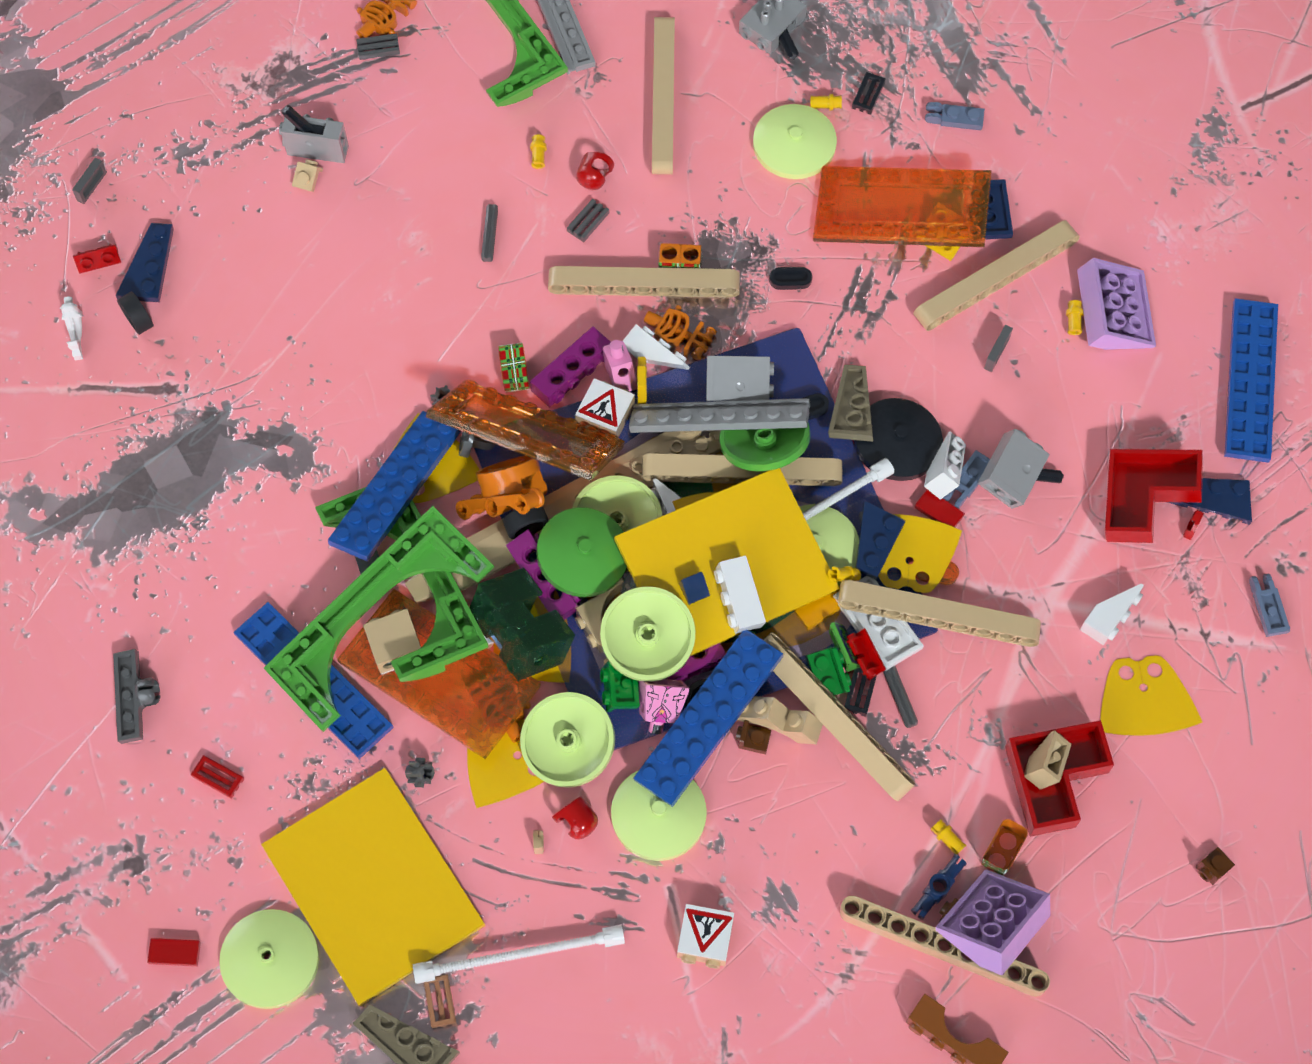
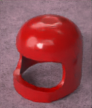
M587 152L584 154L576 173L578 183L589 190L600 189L605 184V176L612 172L614 161L605 153ZM595 159H602L608 164L609 168L598 169L593 167L592 164Z
M582 796L552 816L556 823L566 819L571 826L568 835L577 840L589 836L598 825L596 813Z

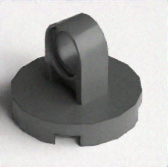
M466 413L464 417L463 432L459 443V455L465 458L469 457L471 448L493 449L498 439V434L495 430L475 425L476 414ZM489 436L492 438L493 441L487 442L484 441L481 437Z

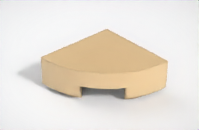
M533 830L535 854H543L544 835L542 830Z

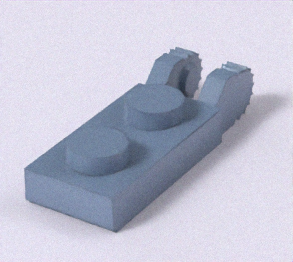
M929 102L926 104V110L931 113L925 115V121L930 124L980 131L983 128L985 110L983 108L942 105L940 102Z
M975 450L962 467L959 486L944 496L943 499L946 501L950 500L955 490H958L962 495L956 500L954 506L960 509L967 497H970L979 484L977 483L990 459Z
M1263 575L1265 590H1261L1256 576L1250 577L1249 584L1266 637L1289 633L1290 626L1278 589L1275 588L1271 575Z

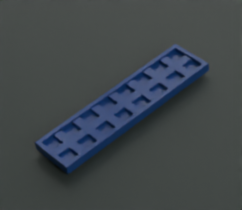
M1236 298L1233 301L1224 457L1269 463L1271 460L1278 304Z
M422 411L328 538V544L368 562L462 431L461 426Z
M269 602L233 632L265 666L299 634ZM331 664V692L334 704L341 716L328 729L360 759L394 727Z
M742 631L634 776V781L673 807L784 657L783 653L750 631Z

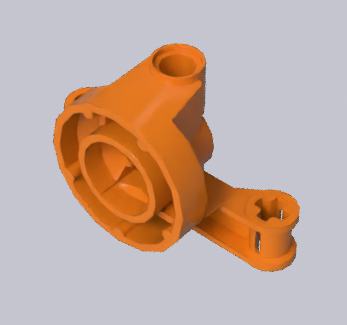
M526 455L516 457L477 471L476 476L481 494H475L470 499L458 501L456 503L458 516L462 520H467L473 514H481L486 510L489 516L496 517L512 510V508L520 514H526L532 508L542 507L545 501L544 495L547 493V485L543 480L537 456Z

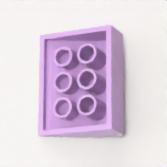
M1092 258L1077 269L1088 346L1104 350L1156 347L1144 270L1097 258Z
M985 869L936 926V931L980 967L1003 975L1051 916L1050 894Z

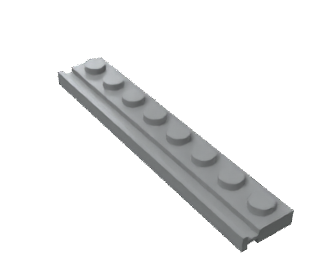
M537 0L560 58L568 67L567 75L575 70L578 72L595 67V59L570 0Z
M779 399L634 404L629 429L630 433L807 428L810 400Z

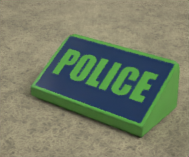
M832 622L828 633L834 646L843 654V667L845 671L849 672L860 668L857 656L854 655L850 645L847 644V636L849 634L845 626Z

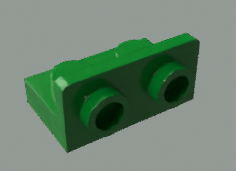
M829 647L805 655L810 671L834 696L850 692L851 679L847 672L844 673L842 666L844 657L840 650H837L836 647Z
M608 661L600 670V680L604 682L602 704L606 705V712H612L614 709H637L640 706L638 680L621 674Z

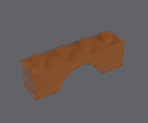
M925 993L906 1021L909 1024L908 1028L919 1036L923 1034L929 1038V1043L940 1051L944 1049L949 1052L951 1059L958 1064H1002L1009 1053L989 1038L975 1044H967L955 1039L945 1025V1007Z

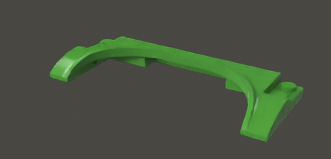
M486 0L511 34L517 49L516 62L511 75L504 81L486 89V93L497 107L527 99L533 96V90L568 72L566 64L518 0Z
M366 487L316 506L315 509L323 526L337 528ZM413 500L387 534L388 537L395 541L421 517ZM433 571L421 573L436 603V620L431 635L420 649L391 661L400 682L414 681L446 671L445 665L488 648V643L451 572Z
M432 506L282 649L264 669L320 730L324 732L341 716L334 704L330 684L331 664L337 646L346 632L395 585L417 574L433 571L453 572L469 577L478 583L495 566Z

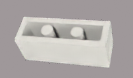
M742 556L719 562L716 570H714V576L717 584L720 583L722 588L721 600L723 605H727L728 608L727 620L730 628L734 629L735 634L745 630L761 628L766 623L747 557Z

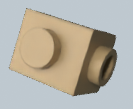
M308 159L305 160V163L298 161L292 186L314 192L318 174L323 172V168L318 167V162Z

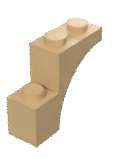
M622 578L607 592L592 596L593 599L576 608L577 617H575V621L581 630H586L588 634L586 638L592 648L596 647L600 653L603 652L600 639L603 614L610 601L619 592L624 590Z
M754 696L736 720L742 722L748 720L749 723L775 730L801 744L817 745L823 726L809 711L789 710L774 697Z

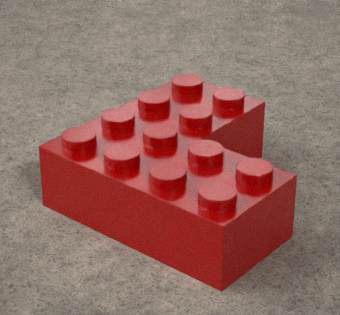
M1110 449L1105 521L1107 542L1153 543L1155 502L1202 503L1203 450Z
M1101 720L1012 737L1008 739L1005 745L1030 837L1076 828L1081 818L1070 781L1108 774L1114 766ZM1052 731H1056L1071 743L1070 751L1060 782L1039 789L1025 778L1024 772L1032 753Z

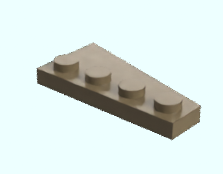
M844 365L828 431L829 438L873 441L866 366Z
M369 1005L353 1022L356 1028L396 1064H451L460 1054V1051L422 1033L418 1029L401 1022L372 1005Z

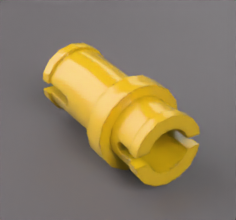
M842 95L811 96L810 105L814 109L829 108V111H832L833 108L842 109Z
M540 134L533 135L532 143L530 144V150L532 151L531 166L535 169H542L545 167L544 159L545 151L547 150L545 136Z
M1071 300L1068 303L1066 316L1068 317L1069 335H1080L1082 333L1081 317L1084 314L1081 308L1082 302L1079 300Z
M844 566L843 568L831 567L832 569L828 571V577L833 582L845 580L859 581L861 578L859 569L852 566Z
M940 819L930 830L937 835L936 839L938 841L942 840L954 854H958L967 845L951 830L952 827L950 825L947 826Z

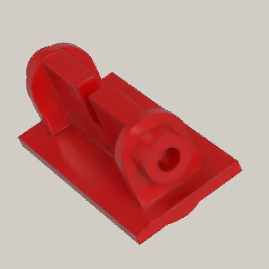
M111 243L96 250L81 253L79 251L77 255H73L79 274L121 263L117 245H112Z
M866 628L856 634L852 633L847 636V644L850 645L854 655L857 656L863 676L866 675L867 679L870 680L886 670Z

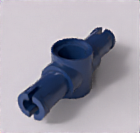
M957 854L953 855L943 870L940 869L937 874L931 877L927 887L922 892L923 896L911 909L914 915L921 910L918 915L919 919L924 920L931 908L947 896L950 888L955 883L956 876L967 865L964 859H961L956 864L960 858ZM939 882L943 884L945 890L942 892L936 891L933 883Z

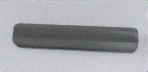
M488 204L486 206L481 253L483 262H492L498 216V206L496 204Z
M893 666L883 671L905 726L911 728L917 725L918 720L896 666Z

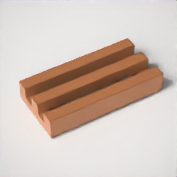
M448 974L435 976L434 981L424 982L432 1029L457 1024ZM439 981H444L450 1019L445 1017ZM430 983L435 985L440 1021H436Z

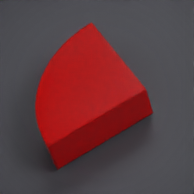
M1196 510L1193 513L1183 534L1184 538L1192 539L1204 515L1203 512Z

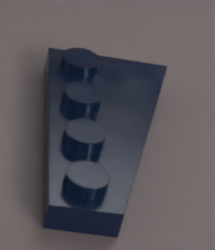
M150 224L115 295L117 300L132 291L139 301L160 302L174 231L172 224Z
M1203 478L1202 503L1167 502L1186 508L1188 506L1197 508L1204 513H1216L1230 520L1232 518L1238 519L1248 525L1252 522L1250 480Z

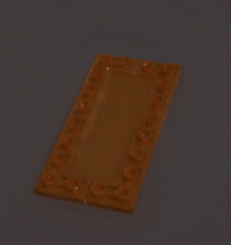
M823 166L813 241L985 247L992 171Z
M464 380L430 407L426 413V417L590 481L623 449L625 443L616 434H606L598 431V428L595 426H585L578 423L574 418L559 416L553 410H543L534 403L519 401L513 395L498 393L495 388H485L477 385L478 383L474 380Z
M393 589L366 623L374 618L388 616L395 610L408 609L422 647L431 635L436 615ZM362 627L337 658L338 663L484 759L487 758L541 687V682L487 648L445 665L446 671L414 681L400 682L394 670L381 675L364 627Z

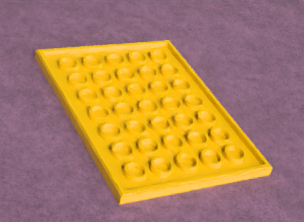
M780 468L762 473L614 537L637 588L657 587L667 590L682 600L689 609L695 625V642L690 656L741 634H735L734 629L730 628L728 624L727 605L724 606L722 603V588L720 583L717 584L715 580L714 570H716V566L721 561L742 556L747 557L766 622L840 589L837 582L830 581L828 577L830 568ZM703 572L710 596L688 605L679 583L682 579Z
M386 768L378 771L261 844L359 1007L413 973V964L432 961L485 926V923Z

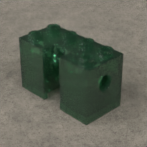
M525 568L479 583L469 607L483 635L486 638L494 635L502 645L499 656L517 681L563 664L575 637L574 632L557 610L537 617L531 614L536 598L542 596L543 592Z

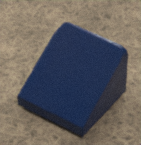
M703 572L682 579L679 583L688 605L710 596Z

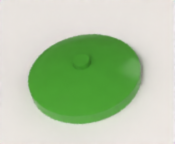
M809 423L807 428L721 430L719 437L720 446L725 458L741 469L749 471L775 470L794 462L804 453L810 442Z
M572 508L562 511L553 516L540 533L536 549L539 568L551 585L566 594L577 597H592L603 594L620 581L627 568L614 540L615 536L624 532L615 520L598 510Z

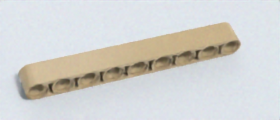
M654 17L652 174L673 175L675 17Z
M1063 220L924 302L915 309L913 315L926 331H930L1070 248L1079 240L1080 236L1067 220Z
M554 266L549 269L548 291L560 295L736 297L740 293V273L734 269Z
M651 453L643 455L642 478L646 481L658 479L660 482L739 484L767 472L741 469L730 463L724 455ZM799 457L794 462L780 468L788 485L838 486L843 483L842 460Z
M845 580L840 584L838 606L842 609L1021 646L1034 647L1039 645L1041 621L1033 617L853 580Z
M771 632L763 641L782 652L784 656L773 672L894 800L899 801L915 786L913 779L776 634Z
M847 896L842 901L840 916L850 924L1030 996H1041L1050 985V978L1043 970L1014 960L1008 969L1017 970L1019 979H1012L1008 975V969L1003 975H999L980 967L973 960L963 959L961 951L939 934L935 927L857 896ZM849 904L854 905L858 912L850 914L845 910V906ZM872 913L877 914L881 921L879 923H872L868 919V915ZM900 923L904 931L899 933L893 931L891 924ZM914 933H924L927 940L924 942L916 940ZM939 941L947 942L950 950L942 951L937 943ZM1038 978L1041 980L1043 988H1035L1032 985L1031 979Z

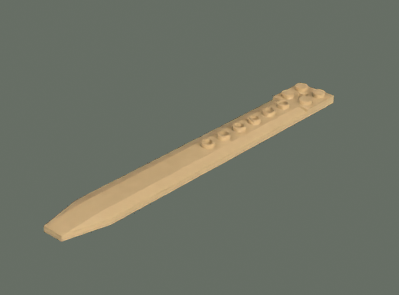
M708 430L710 432L709 438L705 436L700 437L701 431L664 432L546 495L543 505L546 515L550 520L558 513L572 509L577 496L587 485L607 476L630 477L652 489L653 481H646L642 478L643 455L651 453L715 455L722 451L719 439L721 430ZM503 519L466 538L495 566L480 581L516 562L506 547L514 539L509 538L503 525ZM451 572L460 591L477 583L469 577ZM422 574L414 575L405 583L416 604L434 599Z

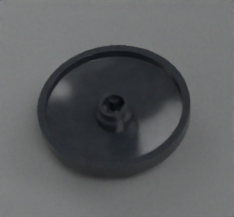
M888 398L871 404L873 441L854 440V446L860 460L870 469L872 465L887 458L894 468V474L886 478L890 480L908 481L925 475L943 443L942 431L935 417L920 404L907 399Z

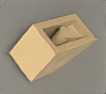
M1052 731L1029 757L1024 772L1025 778L1039 789L1060 782L1071 743L1056 731Z

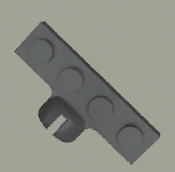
M132 649L113 653L117 742L124 744L143 740L142 711L145 707L156 705L160 701L161 696H155V693L160 692L159 684L152 677L140 678L139 651Z

